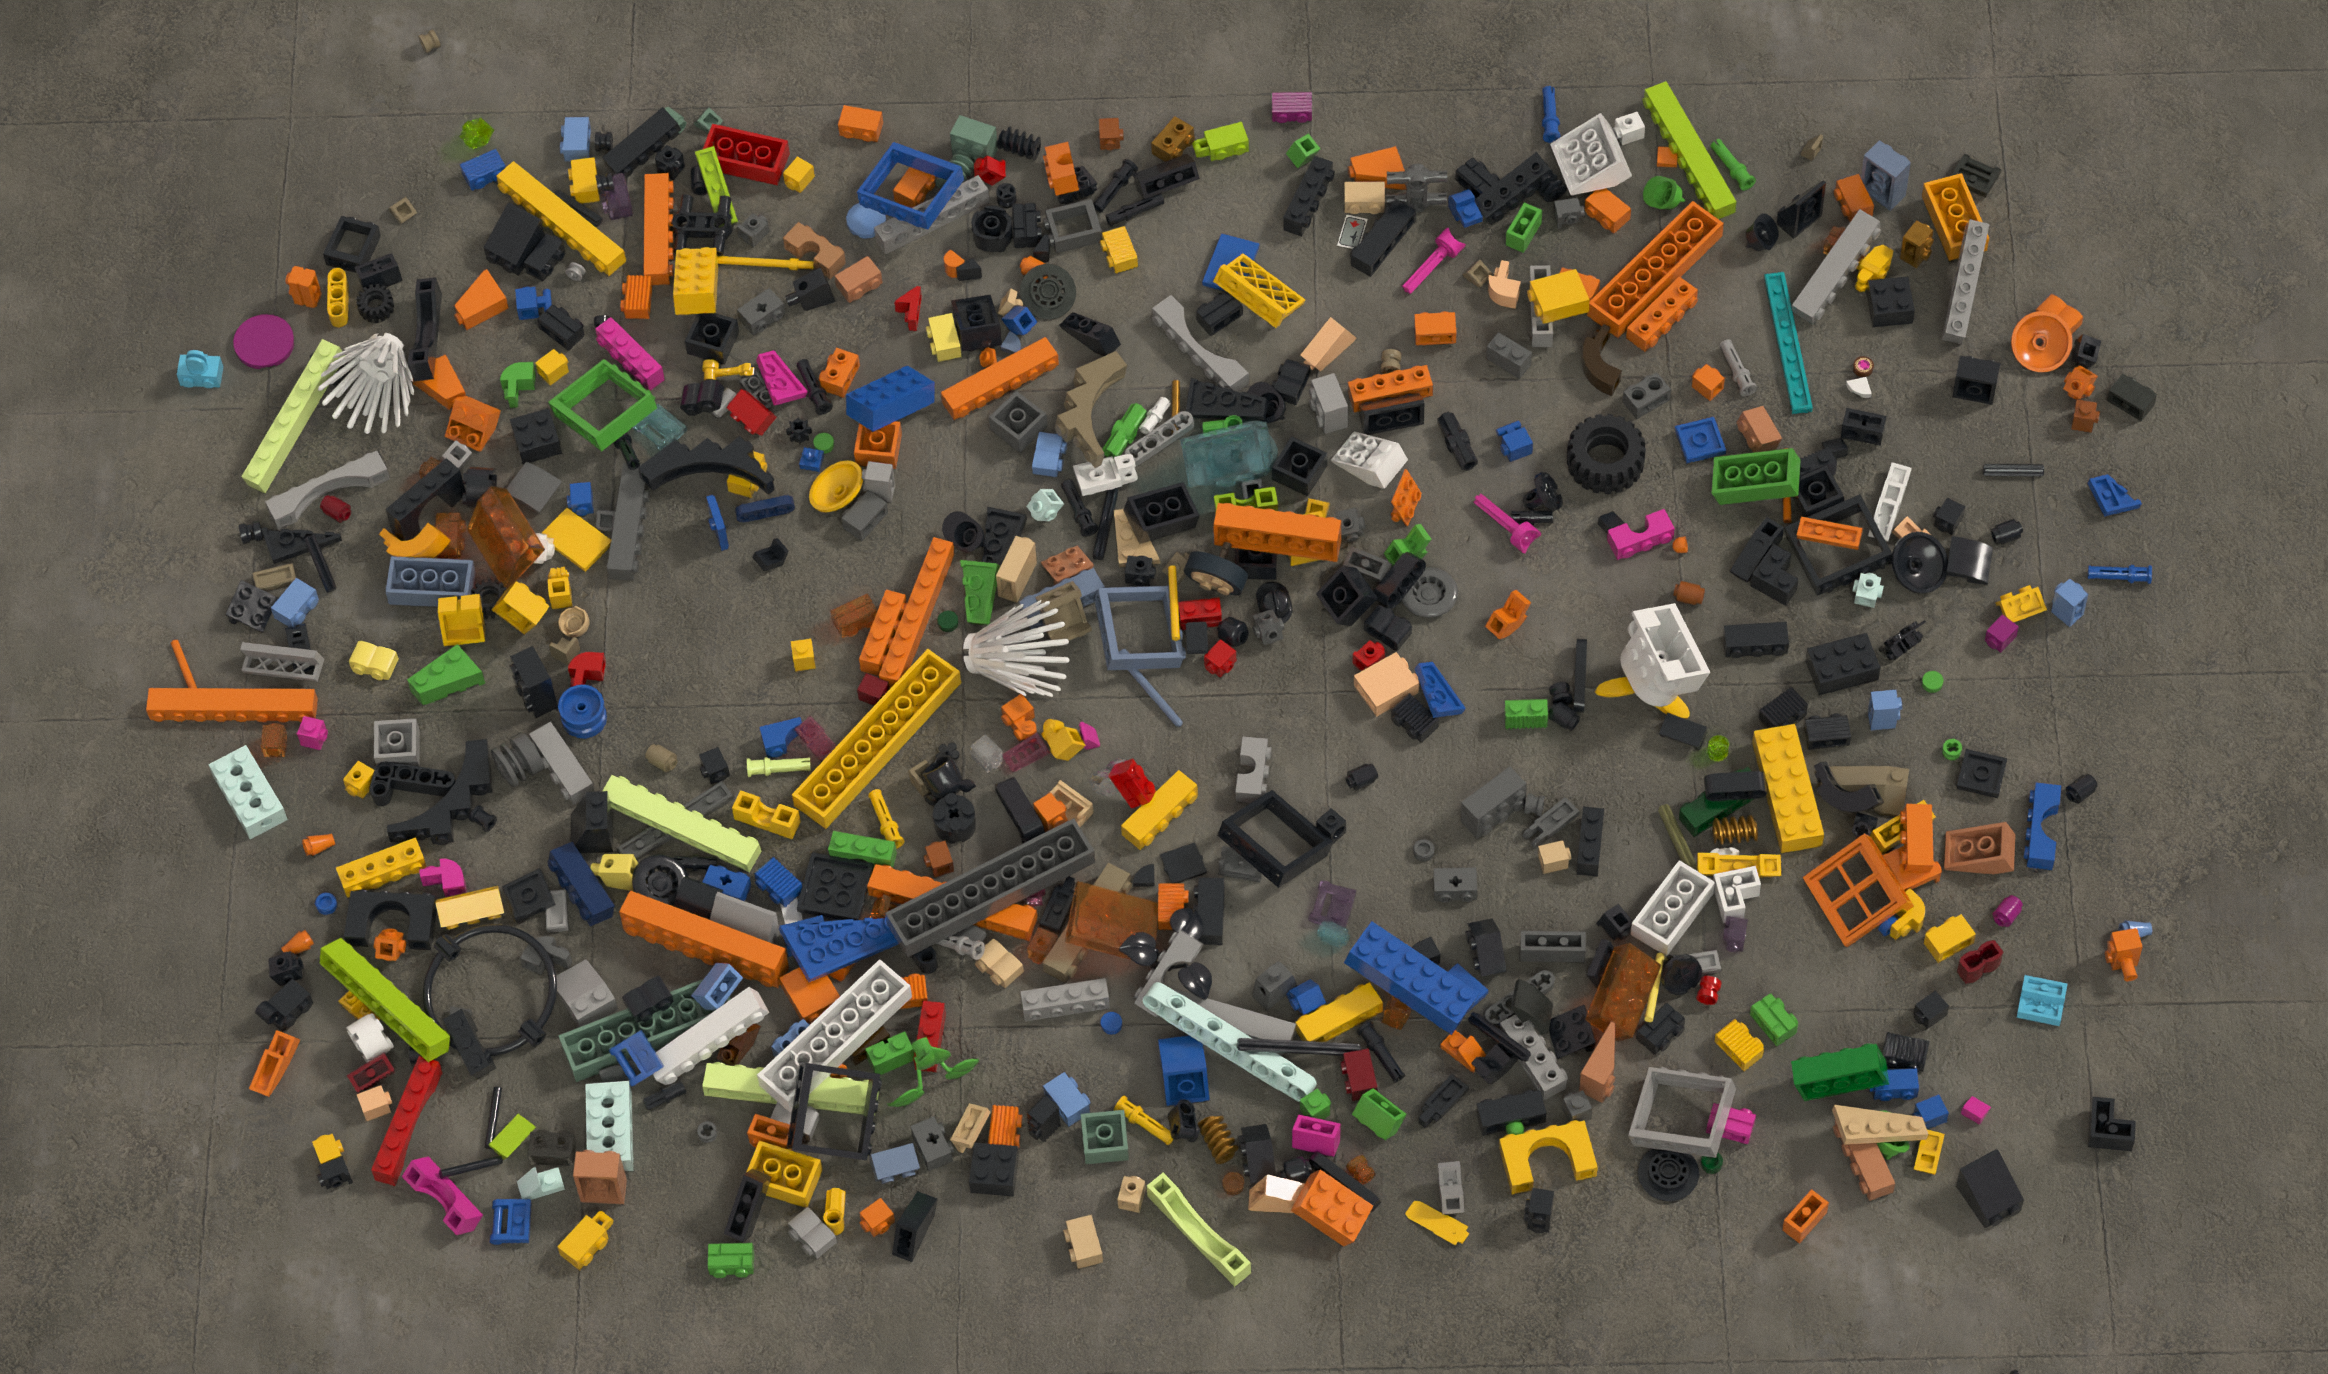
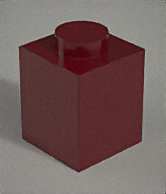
M866 673L857 689L858 700L875 706L890 690L889 682Z

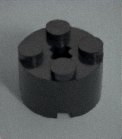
M986 206L983 210L977 211L973 215L971 224L975 246L986 252H1004L1013 237L1011 218L1006 213V210L999 206Z
M470 467L467 469V472H464L463 485H466V493H463L462 496L463 505H467L468 508H494L495 503H491V498L496 497L497 474H493L496 471L495 468Z
M949 793L936 803L933 809V822L937 836L950 844H955V842L959 841L965 842L973 836L976 830L975 809L967 798Z

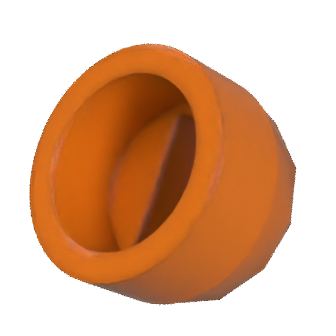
M1686 536L1676 538L1673 541L1672 547L1675 552L1681 554L1688 553Z

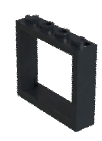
M1860 494L1806 518L1836 523L1861 512L1882 551L1881 553L1819 579L1797 539L1800 520L1785 527L1786 538L1817 596L1825 592L1830 593L1834 588L1841 585L1846 586L1850 584L1853 580L1860 578L1861 573L1866 574L1878 569H1885V566L1892 564V552Z
M1273 790L1222 821L1217 835L1278 888L1327 857L1333 841ZM1267 808L1313 848L1284 866L1238 826Z
M800 1062L786 1148L867 1161V1157L870 1156L872 1150L870 1138L875 1130V1122H873L874 1113L878 1110L877 1093L882 1086L880 1074ZM813 1071L869 1079L858 1152L802 1144Z

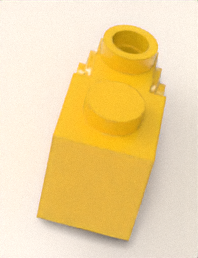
M565 566L557 567L556 569L550 568L547 580L552 609L573 607L571 587L568 579L569 572H567Z
M1047 719L1044 722L1041 735L1049 744L1050 752L1055 758L1069 761L1086 746L1077 729L1065 727L1064 723L1059 720Z

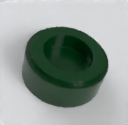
M943 611L937 618L938 627L944 632L954 631L958 627V616L953 611Z
M1718 1152L1716 1158L1702 1156L1701 1167L1706 1173L1715 1174L1722 1169L1723 1158Z

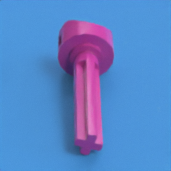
M1445 228L1435 239L1438 248L1402 285L1406 293L1411 294L1447 255L1455 258L1465 248L1466 244L1457 241L1451 235L1449 228Z
M1483 494L1475 497L1476 500L1473 503L1512 534L1511 544L1525 554L1530 544L1541 536V532L1531 523L1524 522L1519 525Z

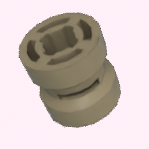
M1395 349L1384 350L1381 354L1383 362L1380 368L1381 374L1401 370L1399 364L1401 362V352Z

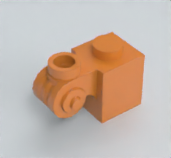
M1020 694L1001 707V719L1007 727L1011 726L1015 737L1019 741H1032L1037 736L1036 724L1031 721L1035 718L1034 707Z

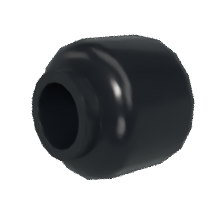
M1234 617L1225 618L1217 627L1219 639L1233 647L1244 644L1249 637L1246 623Z
M1302 1156L1285 1161L1283 1163L1284 1170L1280 1171L1283 1179L1304 1184L1310 1174L1313 1173L1309 1160H1305Z

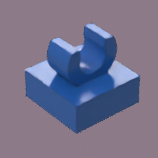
M804 447L799 463L800 469L820 472L824 451Z

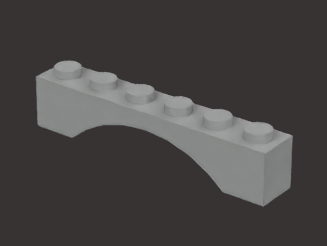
M1172 295L1152 308L1154 324L1157 327H1161L1170 340H1174L1178 344L1179 349L1183 353H1187L1191 357L1192 362L1196 366H1200L1207 378L1213 379L1218 387H1227L1238 392L1249 384V373L1236 360L1214 355L1195 341L1186 326L1184 307Z
M378 451L367 453L355 461L347 462L340 468L330 470L318 478L310 479L307 483L293 487L283 494L273 496L265 501L272 520L277 529L280 530L296 523L304 510L313 501L330 491L350 486L372 488L390 480Z

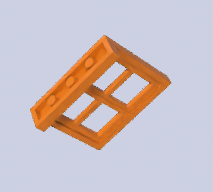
M1865 833L1803 877L1846 947L1852 945L1901 909L1908 911L1914 907L1876 843ZM1861 852L1873 873L1854 886L1842 864ZM1838 868L1850 890L1831 902L1819 880ZM1876 881H1879L1891 902L1872 915L1859 893ZM1856 897L1868 918L1849 931L1837 909Z

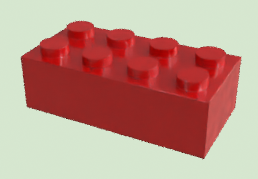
M712 124L703 149L714 146L723 174L777 186L790 155L788 140Z

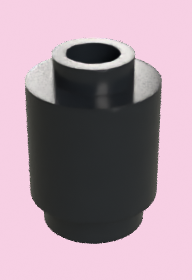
M696 165L691 169V189L696 195H706L707 190L699 165Z
M2015 519L1997 524L1995 528L1991 529V535L1996 545L2000 543L2003 545L2021 538V533H2023L2021 523L2019 521L2016 522Z
M1563 702L1554 703L1548 712L1550 714L1549 719L1565 730L1573 731L1581 719L1576 711Z
M1365 763L1348 771L1345 780L1349 788L1357 791L1374 783L1378 779V773L1372 763Z
M2090 774L2081 775L2066 787L2067 798L2071 802L2081 803L2095 792V789L2098 787L2097 781Z

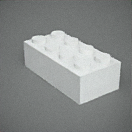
M1679 860L1632 922L1631 935L1667 956L1714 894L1715 882Z

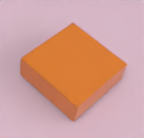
M1658 146L1657 167L1677 168V153L1672 154L1669 147Z

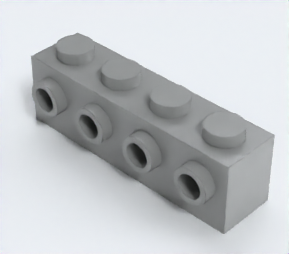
M551 722L529 733L530 740L544 763V769L548 768L551 773L549 775L554 784H559L562 788L560 792L565 800L569 799L575 805L580 802L586 792H595L592 781Z
M1106 978L1020 991L1025 1022L1110 1009Z
M1514 1015L1500 1023V1030L1531 1052L1527 1062L1520 1059L1518 1061L1537 1091H1541L1543 1100H1546L1566 1089L1568 1076L1563 1068L1558 1067L1554 1053L1547 1050L1543 1036L1536 1033L1532 1022L1528 1020L1522 1023L1518 1016Z

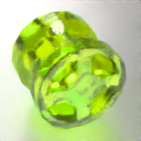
M1716 735L1710 738L1707 753L1710 759L1723 761L1728 756L1729 741L1722 735Z

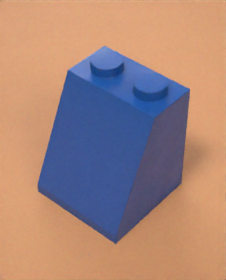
M1191 1036L1158 1039L1166 1105H1176L1181 1099H1186L1191 1103L1210 1101L1203 1043Z

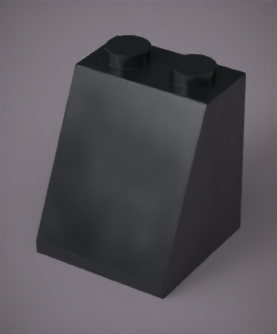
M509 202L484 246L486 259L492 264L500 265L508 273H514L519 276L525 268V260L545 236L542 220Z
M608 791L586 792L571 813L570 842L574 843L580 853L613 852V811Z
M1998 1149L1960 1168L1956 1188L1984 1228L1997 1226L2003 1221V1218L2009 1215L2011 1217L2015 1216L2022 1210L2024 1199Z

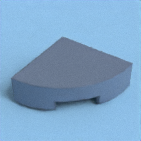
M1009 331L1001 345V350L1009 354L1021 350L1019 338Z

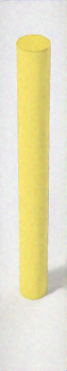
M1663 953L1656 954L1645 1013L1646 1022H1652L1654 1018L1665 957Z

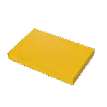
M568 508L542 532L548 538H554L553 544L556 551L585 572L611 545V539Z

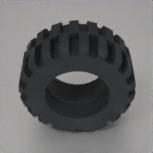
M1598 414L1595 415V418L1588 417L1584 419V424L1580 422L1575 427V430L1571 432L1567 446L1568 470L1570 475L1574 476L1575 482L1577 484L1582 483L1584 489L1589 490L1590 488L1593 490V493L1598 494L1599 492L1611 494L1612 491L1619 493L1623 491L1624 487L1628 489L1633 486V482H1637L1640 474L1643 473L1646 453L1645 439L1642 437L1639 428H1635V424L1631 421L1626 422L1624 417H1613L1614 414H1607V416ZM1598 445H1612L1619 448L1625 456L1617 462L1606 464L1592 459L1588 455V451Z

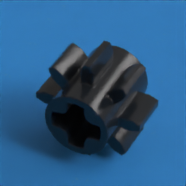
M797 418L793 422L790 421V428L786 429L787 435L790 436V441H795L799 444L806 440L809 441L808 434H812V428L808 427V420L803 421Z

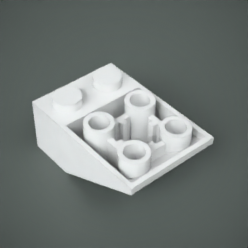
M1355 431L1331 459L1332 463L1367 484L1383 489L1387 487L1408 461L1399 443Z

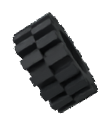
M371 284L369 289L365 286L363 288L364 292L359 291V296L356 298L360 316L364 320L368 319V322L371 323L373 319L375 323H378V319H381L382 322L385 321L384 317L389 318L390 313L393 314V308H395L390 290H386V286L383 285L380 288L379 284H376V287H373ZM380 299L383 301L378 307L372 308L368 306V303L372 300Z
M488 579L486 583L485 580H481L482 584L476 583V589L472 588L470 595L480 594L484 618L488 619L489 615H491V618L494 619L496 613L492 611V608L504 593L506 587H504L502 582L499 584V581L496 579L494 583L492 579ZM488 594H495L498 597L495 602L490 604L482 602V598Z

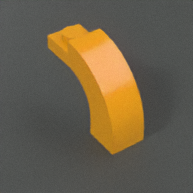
M427 523L415 538L408 541H401L385 528L379 533L385 539L383 543L388 547L386 552L394 557L435 558L451 541L430 523Z

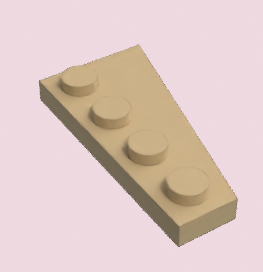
M1834 1105L1832 1109L1844 1145L1926 1140L1928 1137V1131L1922 1117Z

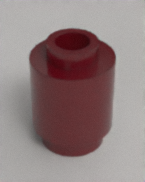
M327 495L320 503V509L323 510V513L339 523L348 520L351 515V506L335 496Z

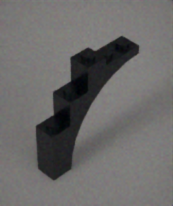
M740 436L723 449L717 442L713 443L709 438H706L691 451L684 443L680 444L675 439L638 467L640 479L653 491L679 477L710 472L730 474L743 478L757 485L768 495L775 490L773 476L770 472H765L761 468L760 463L754 458L753 445L748 440L744 441Z
M487 739L466 741L462 770L453 787L435 806L421 815L404 822L387 825L390 842L402 843L413 838L425 840L430 837L433 845H446L454 842L452 820H466L469 818L473 810L472 795L483 796L487 793H493L490 749Z

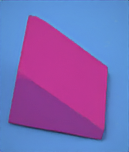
M1080 722V736L1086 745L1084 749L1089 750L1099 747L1100 742L1095 728Z
M1972 1096L1963 1106L1961 1114L1980 1125L1991 1107Z

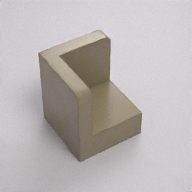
M562 637L557 645L553 642L549 645L551 656L568 666L571 660L580 652L579 642L575 637L571 641Z
M926 760L909 770L910 782L922 797L929 793L922 777V772L929 766Z

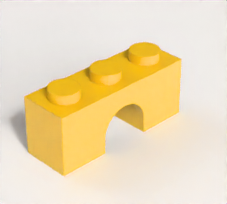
M741 790L732 807L734 820L789 839H793L801 822L799 810L779 804L777 809L769 808L760 801V797Z

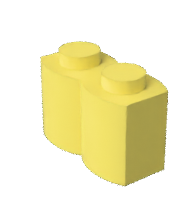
M358 641L349 664L352 671L356 674H370L376 680H389L399 658L394 650Z

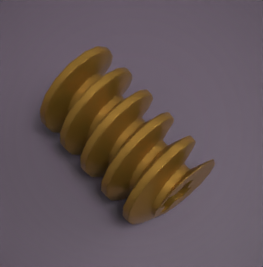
M1748 815L1746 821L1743 816H1739L1738 822L1735 817H1731L1730 822L1724 817L1721 824L1718 818L1713 820L1714 844L1719 839L1721 845H1723L1725 838L1732 844L1734 837H1736L1738 843H1741L1742 837H1745L1746 842H1749L1750 836H1753L1755 842L1758 841L1757 823L1751 815Z
M1209 1116L1198 1123L1199 1129H1201L1200 1132L1204 1136L1205 1142L1208 1143V1148L1212 1151L1211 1154L1215 1158L1216 1164L1228 1162L1239 1149L1238 1145H1232L1235 1139L1232 1137L1228 1138L1232 1134L1231 1131H1224L1228 1127L1227 1123L1220 1124L1224 1120L1223 1116Z

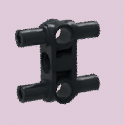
M682 195L680 210L672 219L674 226L673 234L675 236L673 252L676 254V250L686 248L687 238L689 237L714 238L712 248H716L717 256H723L725 241L733 231L732 217L729 214L731 197L720 196L718 212L701 213L691 212L693 196ZM687 222L685 226L680 227L682 223ZM725 223L722 228H718L721 224Z

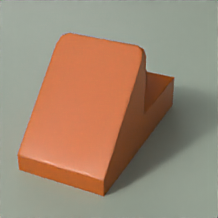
M1456 1030L1452 1035L1449 1034L1440 1045L1441 1049L1473 1073L1475 1072V1067L1471 1064L1476 1057L1486 1056L1473 1036L1467 1039Z

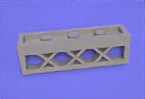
M242 642L240 648L246 655L241 671L247 674L318 682L324 658L315 650ZM252 659L260 660L261 664L255 668H249ZM273 661L279 663V666L274 670L267 668V665ZM292 663L298 666L292 672H287L285 669ZM310 665L315 666L313 675H308L304 672Z

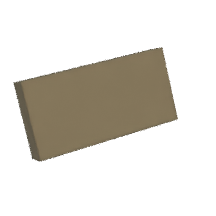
M293 563L252 573L255 587L265 592L290 586L296 579Z

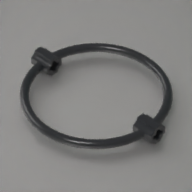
M498 924L474 927L458 934L452 939L447 934L440 936L433 946L438 953L432 960L424 980L423 1004L426 1015L442 1028L434 1014L431 991L434 976L444 958L448 962L455 960L462 950L458 945L471 937L486 933L509 934L528 943L541 957L548 974V997L544 1010L537 1022L535 1023L530 1019L521 1025L518 1030L522 1035L520 1038L503 1046L485 1049H488L491 1056H497L514 1051L528 1042L533 1047L540 1045L547 1035L542 1028L552 1013L557 995V977L554 964L541 943L527 932L518 928ZM450 1036L449 1046L458 1050Z

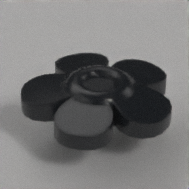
M951 742L947 748L946 744H941L938 747L940 752L936 754V759L943 755H950L953 759H958L960 753L956 750L957 745Z

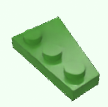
M960 560L964 576L962 581L966 593L967 622L987 626L990 624L997 587L996 575L1000 565Z

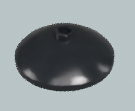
M1912 532L1899 539L1892 552V568L1897 580L1903 587L1914 593L1925 594L1938 589L1945 581L1948 557L1944 547L1935 537L1925 532Z

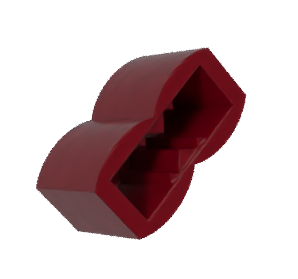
M1995 940L1987 941L1978 950L1970 951L1960 958L1957 973L1965 984L1973 983L1981 978L1983 973H1990L2000 966L2003 950Z

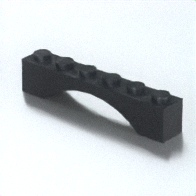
M436 277L416 280L417 330L413 348L409 350L408 366L414 382L434 379L442 293Z

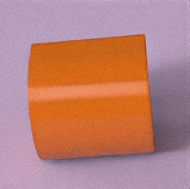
M949 250L944 256L945 272L948 276L957 278L956 268L963 264L965 260L952 250Z

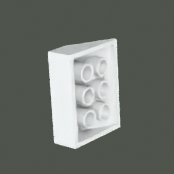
M1601 113L1550 144L1571 195L1615 187L1632 176L1614 131Z

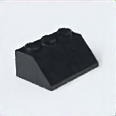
M1417 393L1360 404L1359 417L1364 434L1371 435L1423 425L1424 399Z

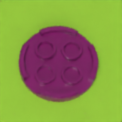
M263 314L251 317L239 326L234 335L233 345L237 357L243 364L251 368L261 369L273 365L278 366L291 355L294 348V335L290 325L284 319L275 315Z

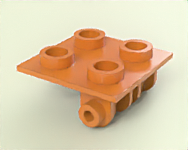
M1407 469L1404 470L1391 501L1394 506L1391 519L1394 522L1402 520L1406 526L1409 525L1411 518H1413L1415 508L1422 494Z

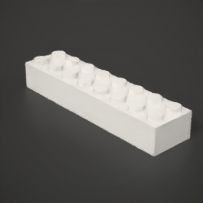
M878 960L757 1074L759 1086L786 1110L791 1112L799 1063L805 1062L839 1067L912 998L911 986L885 963ZM813 1071L810 1093L831 1073Z

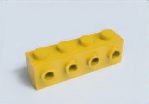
M416 838L336 867L346 897L349 898L351 891L377 889L383 884L398 881L409 874H417L420 872V869H425L427 866Z

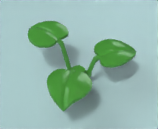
M926 1037L918 1039L912 1043V1048L916 1054L914 1060L916 1062L918 1086L916 1089L905 1092L892 1103H887V1105L891 1107L906 1106L914 1103L924 1095L921 1070L928 1069L935 1064H940L948 1072L945 1078L952 1080L969 1073L979 1063V1059L964 1060L950 1068L944 1063L951 1056L949 1051L932 1047Z

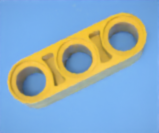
M334 268L328 273L327 311L331 324L338 328L348 323L349 284L345 271L341 268Z

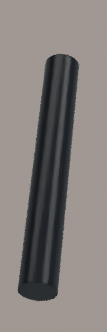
M497 1086L493 1088L484 1146L486 1149H492L489 1143L495 1138L502 1088Z
M501 1156L458 1165L439 1170V1176L442 1179L500 1165L503 1163Z

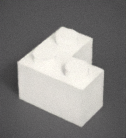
M1756 866L1714 874V893L1723 923L1744 919L1745 904L1743 899L1760 895L1761 883Z

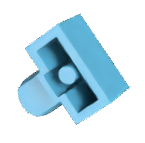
M190 350L187 352V355H180L177 370L180 386L188 388L193 386L205 388L220 387L223 373V364L220 356H208L198 350Z

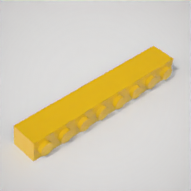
M514 161L496 176L497 186L502 193H507L517 205L521 204L528 213L541 219L544 227H549L555 236L560 239L563 238L571 249L579 251L581 256L586 261L590 260L598 271L610 276L626 262L625 252L622 248Z

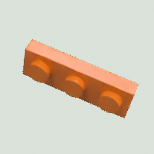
M1801 517L1797 539L1858 550L1863 530L1859 527Z

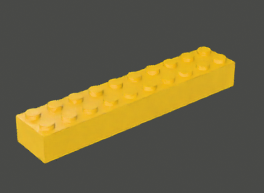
M927 649L792 794L794 807L827 829L961 684L960 671Z

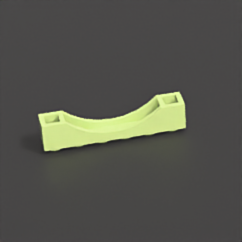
M1164 1173L1147 1185L1148 1198L1234 1287L1251 1274V1263L1236 1247L1222 1239L1204 1222L1185 1199L1178 1187Z

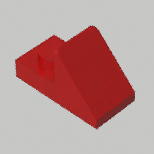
M916 286L894 302L895 311L905 313V322L908 323L909 331H917L922 301L921 286Z

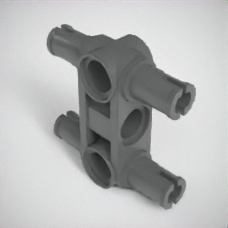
M1413 164L1405 171L1387 172V184L1406 185V192L1404 194H1386L1387 206L1389 204L1392 205L1397 199L1416 210V213L1424 211L1429 205H1447L1446 192L1429 193L1427 191L1429 183H1447V170L1429 171L1422 164Z

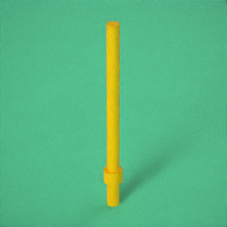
M717 256L718 264L779 267L796 271L798 269L814 270L815 266L813 261H799L797 258L780 260Z

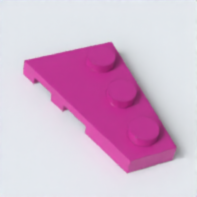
M774 350L758 354L756 362L774 406L806 397L808 391Z

